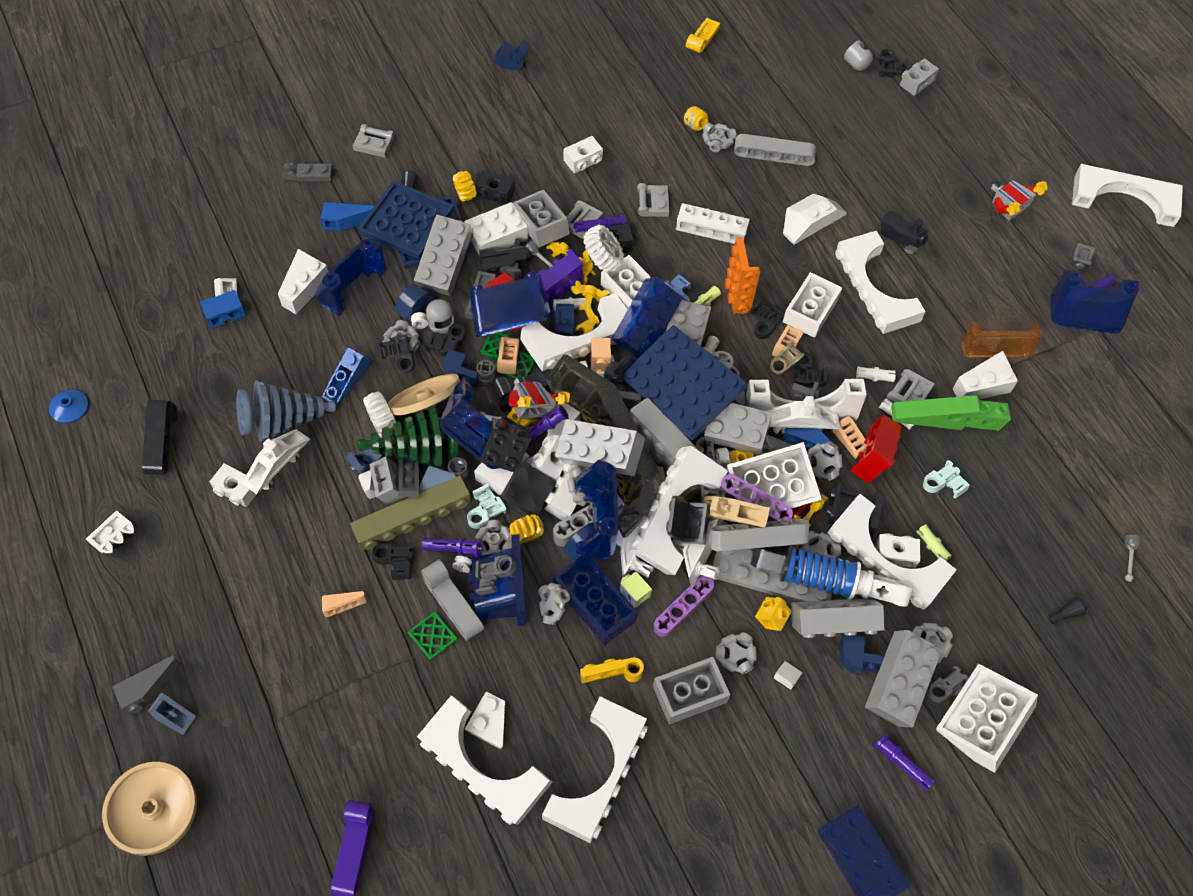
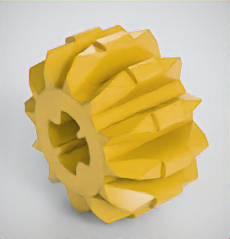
M461 171L453 175L454 186L460 200L469 201L475 198L477 192L469 172Z
M532 514L515 520L510 524L509 530L514 542L522 544L541 536L544 528L539 516Z

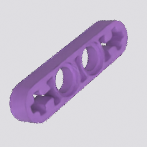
M729 474L721 480L722 489L741 501L760 505L762 498H768L771 501L770 511L774 508L775 502L778 503L776 508L779 510L787 509L788 517L784 516L781 519L779 517L780 513L774 511L773 514L769 511V517L777 521L790 520L792 518L793 512L790 506L737 476ZM732 478L734 480L733 484L739 486V483L743 484L739 489L738 495L734 493L737 490L736 488H726L725 480L729 481ZM744 488L752 489L753 497L751 499H745L742 496Z
M701 576L697 579L693 589H691V586L688 587L655 620L654 632L661 637L668 636L712 593L714 588L712 578ZM701 583H708V589L706 587L703 588L699 594L698 590L701 588ZM693 595L697 601L690 604L685 600V597ZM674 608H679L682 610L683 615L675 617L671 611ZM669 618L670 621L667 624V630L665 628L659 629V623L663 625L667 622Z

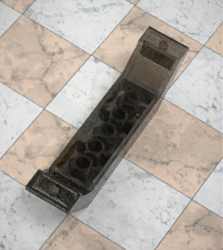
M563 355L546 377V381L553 394H558L562 391L569 392L570 403L579 409L584 421L587 423L634 430L639 433L615 384L569 355ZM645 442L635 476L610 472L625 502L621 515L615 520L623 538H627L648 516L663 480Z

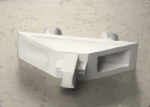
M806 396L804 401H795L765 410L772 413L770 427H773V431L776 434L780 430L783 434L786 427L818 428L822 432L823 429H840L838 413L814 402L813 396Z
M297 429L272 440L268 438L263 443L264 448L257 455L242 484L255 494L261 489H269V483L273 485L271 479L289 461L296 462L295 456L300 457L298 451L310 438Z
M715 519L708 523L706 545L684 544L676 539L672 541L675 549L685 558L691 589H693L700 575L713 578L714 580L717 579L716 574L719 575V567L706 565L705 563L712 551L711 528L722 525L721 519Z
M640 522L632 525L629 529L624 528V530L613 526L610 531V537L617 540L616 544L621 546L622 578L632 570L649 578L650 573L654 569L653 566L640 561L638 556L628 551L631 546V539L640 529Z

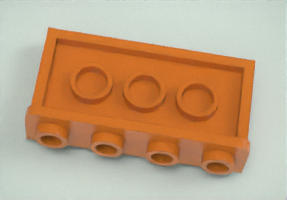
M741 237L736 238L735 244L731 248L730 268H727L728 278L725 279V288L729 290L728 303L732 305L733 314H745L751 311L760 275L759 267H749L744 239Z

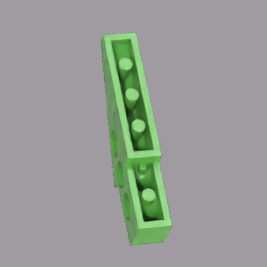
M977 395L894 402L891 405L893 421L896 423L955 430L972 427L999 431L1011 420L1007 403L978 400Z

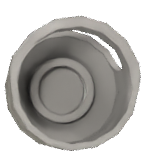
M858 40L848 48L844 55V60L855 70L862 71L869 67L873 60V55L870 50H864V43Z
M441 299L434 300L428 304L426 315L429 328L435 333L446 334L449 327L455 324L451 305ZM450 317L452 318V322L448 327L442 329L435 327V322H442Z

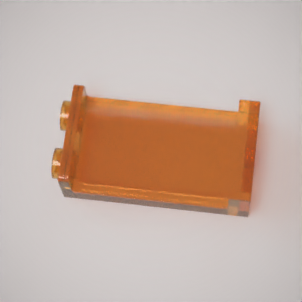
M972 322L962 341L965 358H989L1003 351L1006 357H1029L1042 338V330L1039 329L1038 323H1033L1029 331H981L980 322Z

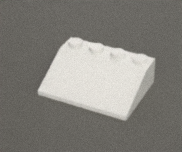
M804 442L726 466L728 475L737 476L791 508L821 500ZM731 478V486L737 489L734 493L738 495L739 489L743 484L739 483V486H736ZM744 488L742 496L745 499H751L753 497L752 489ZM762 498L760 506L770 507L771 501L768 498ZM775 502L774 508L770 511V513L773 514L774 511L781 512L787 509L784 508L783 510H779L778 508H776L778 506V503Z
M978 664L936 730L972 760L995 773L1035 709L1038 695Z

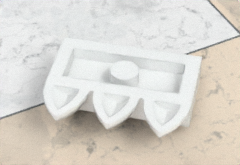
M116 510L86 540L101 553H113L112 544L123 543L122 535L124 533H134V527L128 519Z

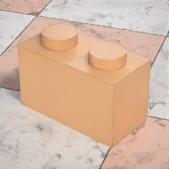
M591 338V377L592 373L603 372L610 365V338Z

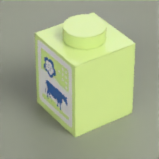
M637 572L632 575H626L620 583V592L634 608H637L651 597V587Z

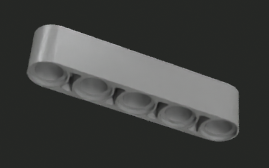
M739 134L735 139L734 153L740 157L810 166L815 162L816 146L806 142Z
M806 519L767 521L766 528L748 524L720 525L711 528V549L715 551L795 545L809 542V521Z

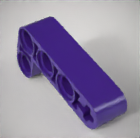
M347 801L344 812L346 826L331 885V895L356 896L375 814L372 803Z

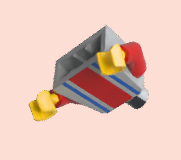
M996 181L991 187V190L996 193L992 201L996 212L1002 213L1010 221L1031 205L1036 193L1038 195L1044 194V190L1048 189L1047 183L1042 181L1035 186H1024L1015 181H1010L1004 186L999 181Z
M524 377L515 379V387L509 395V406L514 407L519 419L543 417L544 414L551 413L555 404L561 405L564 402H570L569 392L562 391L558 394H551L539 382H526Z

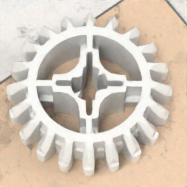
M597 225L585 233V249L599 269L614 271L623 264V249L620 247V243L617 241V237L613 235V232H610L603 225Z
M380 392L369 394L364 398L363 402L377 433L382 437V428L388 426L390 436H393L392 426L396 421L386 400Z

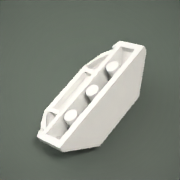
M811 194L787 208L783 234L794 245L845 216L847 212L836 201Z

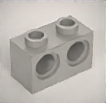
M924 58L902 74L900 86L915 96L935 81L939 68Z
M385 456L369 464L378 499L387 505H391L406 498L398 496V465Z

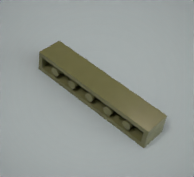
M459 475L420 492L418 498L409 497L350 523L361 550H370L381 542L393 540L399 534L411 532L417 526L427 525L433 519L445 517L451 511L465 508L471 503L470 493Z

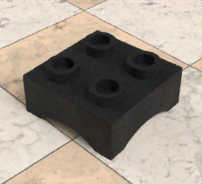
M523 461L515 469L500 496L529 516L532 514L538 516L546 498L557 482L538 472L528 462Z

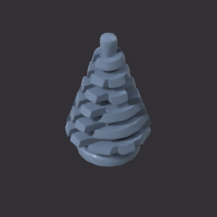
M256 380L253 388V406H251L247 390L238 389L236 410L239 430L242 436L249 435L252 429L253 417L257 437L262 442L268 439V433H270L271 437L279 435L280 427L283 433L291 429V421L294 428L301 426L303 419L305 423L312 421L314 413L316 418H320L324 415V412H335L336 403L334 401L323 402V399L317 396L313 402L310 394L303 393L301 401L298 391L291 390L289 395L286 388L279 387L276 390L275 385L267 384L265 387L263 382Z

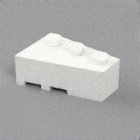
M298 249L278 292L282 306L297 314L329 280L330 276L327 265Z
M1001 351L960 376L953 390L956 397L977 395L978 400L1011 393L1018 380L1004 352Z

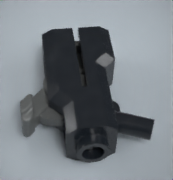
M891 210L881 219V234L906 247L904 250L908 254H913L921 245H925L928 240V230L921 227L923 224L921 219H918L913 224L905 220L902 215Z
M515 239L513 248L497 250L494 247L480 249L483 272L496 275L506 272L512 278L519 279L522 273L518 268L527 266V261H530L528 250L525 251L524 246H521L522 241L520 239Z

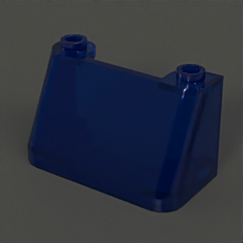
M372 238L361 241L322 278L315 290L316 300L334 314L340 316L345 311L344 306L341 304L344 301V297L340 293L361 273L369 277L371 273H378L382 276L387 271L382 244Z
M1065 270L1050 295L1051 320L1060 326L1117 334L1125 326L1139 290V281L1124 280L1120 284L1119 290L1084 285V278L1080 273Z
M535 272L524 274L525 278L488 288H483L482 285L472 287L469 295L476 336L489 335L551 318L541 274L536 275Z
M462 379L451 393L440 418V428L480 461L481 453L490 435L491 421L470 405L469 400L473 395V390ZM502 418L511 424L518 425L510 418ZM483 463L490 469H498V467Z
M598 460L574 481L575 490L580 489L584 493V501L592 502L593 534H587L584 541L576 543V553L607 559L615 553L619 530L616 469L612 464Z

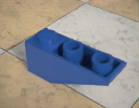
M324 202L320 218L323 230L342 231L361 225L374 206Z
M348 347L321 397L328 401H334L338 406L364 375L372 359Z
M786 427L782 441L792 445L804 442L807 452H809L808 449L818 443L825 444L827 441L831 442L818 428ZM823 449V453L831 457L834 456V454H830Z

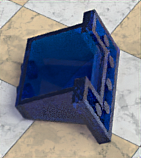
M514 534L511 535V548L472 559L473 572H469L470 585L474 584V591H470L471 604L475 603V614L479 620L517 617L518 626H526L520 535ZM508 555L516 561L517 568L512 575L501 578L497 577V580H495V586H497L496 593L485 595L476 593V589H479L480 579L475 576L476 561L479 560L482 563L494 562L495 557ZM506 561L503 564V571L510 567V561Z

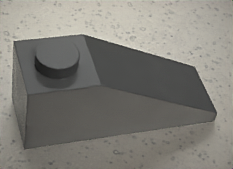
M174 655L112 686L122 710L128 715L141 711L144 706L151 702L180 666L179 661Z

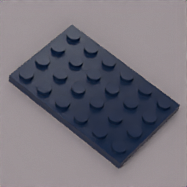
M674 324L630 366L622 378L644 399L648 397L661 413L692 441L748 387L745 381Z

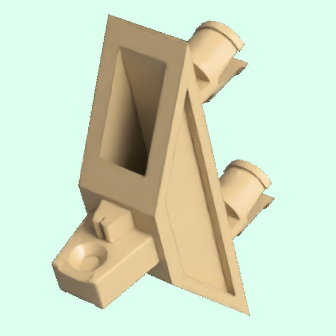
M719 496L703 497L702 503L711 505L709 514L711 518L766 528L770 511L769 507Z

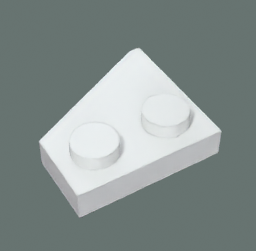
M485 692L465 731L502 750L505 701Z

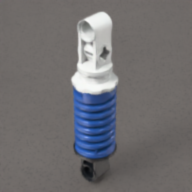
M788 545L786 551L771 547L754 548L750 565L755 568L780 573V582H795L796 585H800L802 581L803 587H807L810 582L811 589H815L817 586L819 591H823L825 587V592L830 593L833 588L834 595L841 594L842 597L849 600L856 594L861 595L865 599L872 597L906 607L914 587L905 581L874 575V572L871 570H861L860 562L850 563L848 560L835 559V557H828L826 554L820 556L818 552L813 553L810 550L804 552L803 548L797 550L793 545ZM882 585L885 586V588H882L881 591L878 590V588H881Z

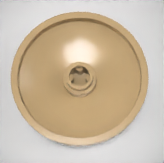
M445 374L427 379L397 394L388 402V406L393 415L411 414L426 410L432 406L435 407L436 404L444 401L457 391L461 386V381L457 374Z
M148 762L129 769L111 786L103 804L102 821L107 836L117 847L134 855H153L169 849L182 839L192 825L197 808L195 788L186 774L168 763Z

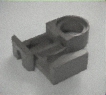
M508 555L497 556L494 562L489 563L476 561L475 576L480 579L479 589H476V593L480 595L496 593L497 586H495V580H497V577L501 578L512 575L517 568L516 561ZM506 561H510V567L503 571V564Z
M954 666L953 672L946 678L942 679L940 677L931 684L928 696L933 702L942 703L952 694L955 697L958 696L968 681V676L966 674L962 675L960 673L961 669L958 666ZM941 688L944 691V696H936L933 693V689Z

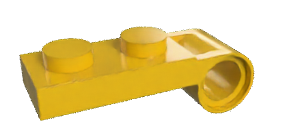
M706 18L696 33L690 34L686 42V48L702 53L719 30L720 23Z
M638 658L625 660L608 659L603 662L604 664H588L583 669H580L582 683L624 674L625 679L629 682H637L642 677L644 665ZM630 667H636L638 668L639 672L631 673L628 669Z

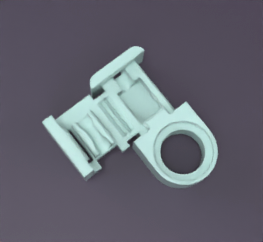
M946 461L945 467L938 472L933 470L926 475L923 487L929 493H936L944 488L945 485L947 487L950 486L954 492L953 497L956 499L968 490L969 484L959 475L960 469L954 468L951 461ZM934 480L938 485L930 486L927 481Z
M489 484L473 491L474 498L478 499L480 504L467 515L468 524L471 528L479 529L487 525L489 519L502 512L506 515L504 503L500 497L494 496ZM474 515H480L482 520L474 523L471 521V518Z

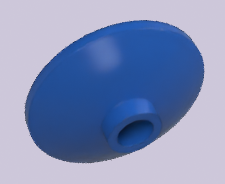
M65 390L51 400L49 413L57 422L72 423L85 415L89 402L81 391Z

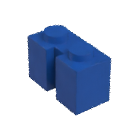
M235 290L200 302L211 329L224 325V321L230 319L235 321L246 317Z

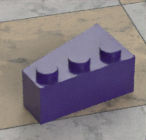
M571 248L566 251L568 255L560 261L558 259L554 260V265L548 270H541L525 282L526 291L542 305L548 304L557 297H562L571 290L572 286H576V281H579L582 285V262Z

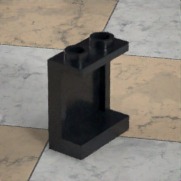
M838 482L836 488H832L829 499H832V504H828L825 516H828L827 524L833 525L860 493L842 489V483ZM878 492L875 497L861 494L875 505L869 518L868 527L869 535L872 537L878 528L885 495Z

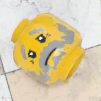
M693 106L686 111L684 122L691 129L699 131L708 123V114L701 108Z

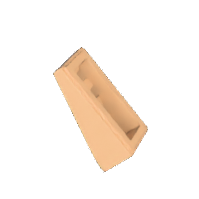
M787 325L776 343L772 355L776 357L792 341L796 347L804 332Z
M501 337L497 372L516 373L520 339Z
M847 416L839 421L840 429H833L832 431L856 459L858 458V453L860 451L863 453L866 447L864 443L865 438L850 416ZM861 444L862 447L856 450L855 447Z
M364 591L322 596V610L325 617H330L367 603Z

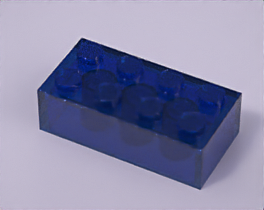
M658 277L646 278L611 340L623 349L632 352L634 357L638 359L663 335L683 297Z
M586 553L553 576V583L561 585L562 589L568 591L570 595L568 603L604 646L637 621L638 612Z
M859 804L821 826L817 831L856 896H897L911 887Z

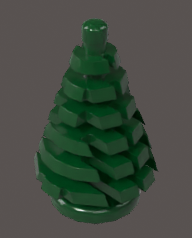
M434 406L426 409L425 419L423 411L416 413L414 425L411 416L405 418L403 426L404 435H402L401 424L398 421L393 423V436H390L387 426L382 428V437L378 438L377 432L370 434V439L357 440L359 451L371 449L373 454L379 455V448H383L384 455L387 457L392 456V447H395L396 457L404 460L405 445L409 461L416 462L418 452L421 464L428 465L429 458H431V463L435 467H441L442 442H444L448 457L455 458L458 455V436L454 415L452 412H446L443 415L442 430H440Z

